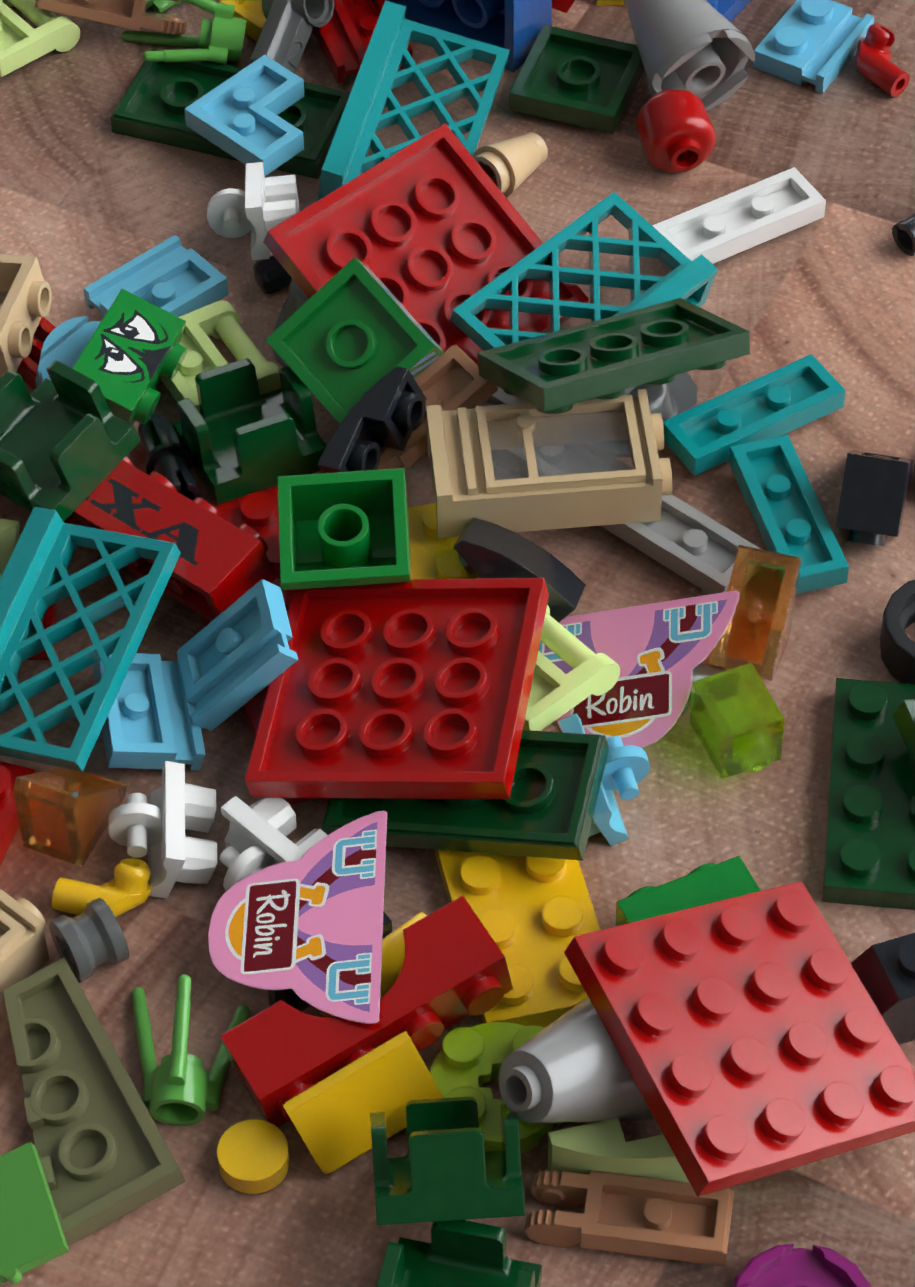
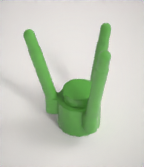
M182 0L214 14V19H202L200 36L125 30L121 34L122 39L125 41L198 48L146 51L142 55L143 60L146 62L209 61L226 64L227 60L240 62L247 19L233 17L235 5L217 3L212 0Z
M186 974L181 975L177 980L171 1054L164 1056L159 1066L156 1064L145 991L141 987H135L131 993L143 1077L142 1101L146 1108H149V1113L155 1120L172 1126L197 1124L205 1118L206 1110L215 1111L219 1109L221 1086L231 1063L223 1041L210 1074L203 1069V1061L200 1058L187 1053L191 978ZM243 1004L237 1007L227 1031L247 1020L250 1013L247 1005Z

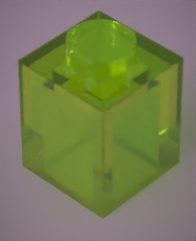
M752 663L692 682L690 724L721 779L742 772H756L767 767L772 762L781 760L785 718Z

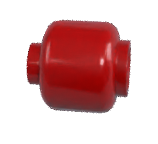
M669 89L658 92L642 106L637 116L636 131L646 156L652 166L662 172L680 173L692 170L702 164L715 147L716 132L702 100L690 91Z

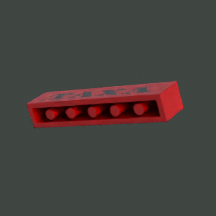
M127 456L64 521V523L174 542L181 554L163 593L209 621H213L261 579L270 583L276 579L266 555L268 545L257 531L246 524H240L236 527L223 519L218 511L204 499L196 497L192 501L177 492L172 483L163 475L157 472H151L148 475L134 467ZM141 557L122 568L142 578L149 574L155 560Z

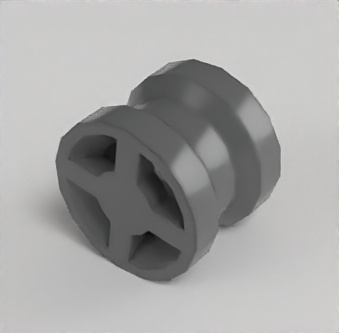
M101 898L87 903L83 913L70 918L62 915L49 922L50 933L61 959L65 957L78 983L90 978L94 973L95 967L105 962L117 965L129 958V949L122 929L109 906Z

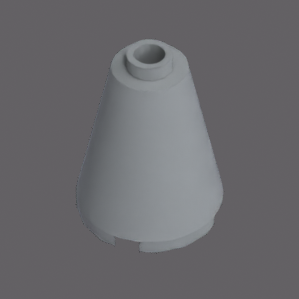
M624 0L652 96L669 89L690 91L702 100L706 111L729 99L745 83L749 75L744 68L749 58L754 62V50L748 38L706 0Z
M586 997L510 1053L500 1067L499 1087L501 1096L508 1109L512 1112H517L518 1119L524 1122H600L619 1118V1121L655 1119L589 997Z

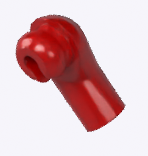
M872 24L868 27L866 36L860 37L857 44L855 62L857 70L862 76L889 95L897 97L906 89L910 76L890 61L891 51L889 48L895 41L894 32L881 24Z

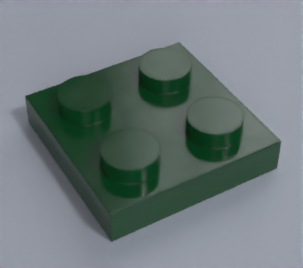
M544 25L509 91V110L614 133L644 72L638 47L634 44Z

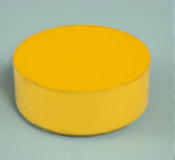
M258 1119L238 1122L224 1132L217 1146L218 1166L221 1177L228 1186L238 1192L259 1194L272 1190L283 1181L289 1170L290 1159L287 1139L284 1133L270 1122Z

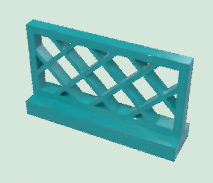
M385 0L323 164L318 200L425 136L419 135L410 118L431 110L440 124H446L473 157L505 70L510 50L405 19L406 6ZM410 40L433 47L439 57L417 65L407 51ZM475 59L492 64L493 66L490 73L469 80L459 64ZM401 64H402V66L404 67V70L399 71V70H400V67H401ZM447 68L457 86L435 93L425 77ZM413 81L423 99L401 107L393 95L392 89ZM484 90L482 97H480L478 92ZM466 97L475 110L476 115L454 122L444 105ZM387 106L389 112L384 113L385 108ZM398 123L409 141L385 149L376 132ZM469 132L468 137H467V140H466L465 137L463 136V134H466V133ZM370 148H371V150H372V152H373L374 154L368 156L369 151H370Z
M613 192L453 309L450 320L483 351L546 334L519 331L518 312L550 315V333L560 331V316L591 319V322L678 298L700 307L707 299L718 268L702 254L691 261L617 193ZM612 215L628 230L629 240L598 237V224ZM564 249L588 251L589 269L560 267L558 254ZM599 253L628 255L630 273L600 271ZM639 257L658 258L672 271L665 277L640 275ZM524 279L549 281V299L518 296V283ZM559 282L590 285V303L559 300ZM600 286L630 289L631 302L625 307L601 305ZM483 309L509 311V330L487 328L475 315Z
M40 507L33 508L0 578V714L20 704L27 722L3 735L0 734V755L83 772L181 554L174 542L68 524L62 521L56 510ZM77 546L99 550L102 559L69 575L67 567ZM141 557L155 560L148 575L127 586L124 585L118 572L120 568ZM111 574L118 591L85 608L78 591ZM71 596L78 612L45 629L42 621L49 606ZM126 606L130 616L125 627L101 640L93 623ZM86 628L93 645L60 662L53 645ZM45 649L53 666L20 683L17 675L24 660ZM101 660L105 671L100 682L76 695L68 678ZM60 682L68 700L35 717L28 699ZM76 715L80 726L70 748L48 744L43 733Z

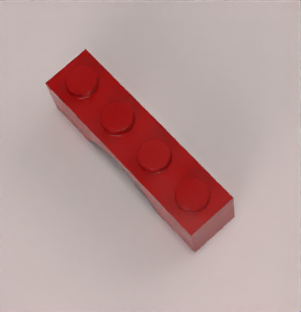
M463 895L403 929L405 943L403 966L396 982L380 999V1013L377 1023L366 1024L339 1017L313 1016L303 1013L281 1000L220 1035L234 1069L267 1122L277 1127L286 1122H292L283 1107L285 1102L398 1034L406 1031L416 1049H424L433 1044L446 1028L470 1014L480 1015L491 1010L502 1000L504 994L513 990L505 956Z

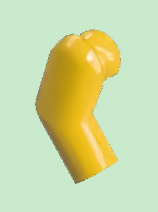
M123 859L114 868L115 878L101 885L61 877L54 887L52 909L80 915L83 913L87 903L101 898L109 906L114 916L118 917L140 906L148 899L152 890L149 883L151 876L150 867L140 859Z

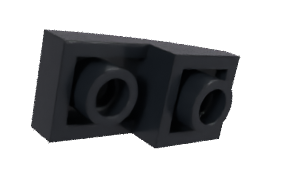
M398 366L366 392L350 410L330 439L317 464L323 473L377 470L382 446L404 451L412 431L418 429L423 421L425 402L427 400L407 368Z
M471 519L464 526L453 547L458 553L463 568L474 579L545 578L549 593L547 605L550 608V616L558 623L576 609L586 586L568 567L534 542L509 529L485 520Z

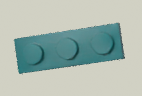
M810 354L664 420V442L695 476L728 461L730 446L787 434L843 408L846 390Z
M786 434L730 446V467L787 595L847 583L849 565L789 435Z

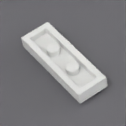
M793 167L652 226L691 261L702 254L714 264L824 218L826 200Z

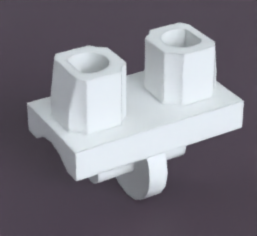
M263 162L246 163L245 192L240 189L228 188L213 195L207 207L209 226L216 234L225 238H238L251 231L252 260L269 259V249L263 243L267 232L299 213L295 174L265 177Z
M165 761L162 767V787L150 794L148 803L146 795L132 793L127 798V804L120 805L109 814L108 834L118 844L127 846L129 856L134 858L145 856L148 846V866L151 870L149 883L152 888L149 896L167 899L175 882L209 883L217 865V843L212 840L185 836V829L209 832L217 808L216 789L185 783V764Z
M237 796L233 797L221 807L222 815L230 821L229 831L225 838L226 849L221 853L219 859L228 868L223 884L225 891L240 880L266 867L282 862L300 860L312 846L326 837L327 834L321 829H313L294 844L286 836L297 828L296 813L283 798H262L248 806Z

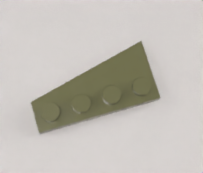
M65 957L4 989L3 994L16 1062L21 1071L26 1096L24 1104L28 1124L32 1129L35 1147L67 1245L70 1246L186 1182Z

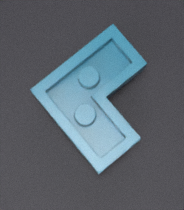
M263 55L186 107V126L245 165L246 163L263 162L264 175L267 176L304 150L303 132L277 116L304 97V80L268 56Z

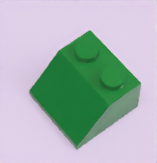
M404 468L277 476L282 590L411 582L409 514Z

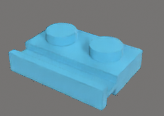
M796 0L754 50L755 60L753 68L800 86L804 81L816 85L815 92L823 94L856 54L859 39L866 36L868 27L874 23V16L866 14L864 18L852 15L853 8L832 0Z
M176 235L83 288L85 305L89 309L96 308L101 313V319L104 318L121 289L177 317L217 302L229 295L227 278L192 248L186 250L182 247L181 240Z
M261 579L177 650L187 701L194 703L196 712L191 715L192 724L213 731L298 661L297 652L290 650L288 641L293 636L281 587Z
M135 654L102 728L108 768L162 769L165 761L189 764L190 770L200 771L206 755L201 727L192 724L191 715L196 712L194 703L187 701L179 659L177 661H161L160 654ZM101 660L93 665L95 685L100 682L105 671Z

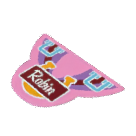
M735 590L568 616L561 620L559 623L595 654L604 653L619 665L621 670L618 681L607 693L599 696L591 694L558 718L556 721L559 728L561 729L560 720L577 713L581 719L585 734L605 735L606 739L612 736H619L624 746L633 745L643 748L662 738L674 726L685 707L692 687L693 669L706 659L727 629L739 601V592ZM540 641L538 651L565 674L573 670V668Z
M377 811L358 818L324 837L312 846L300 860L282 862L252 873L228 889L215 906L208 932L209 952L212 963L217 970L228 979L245 986L264 990L292 989L303 1001L321 1011L342 1019L366 1024L377 1023L380 1013L387 812Z

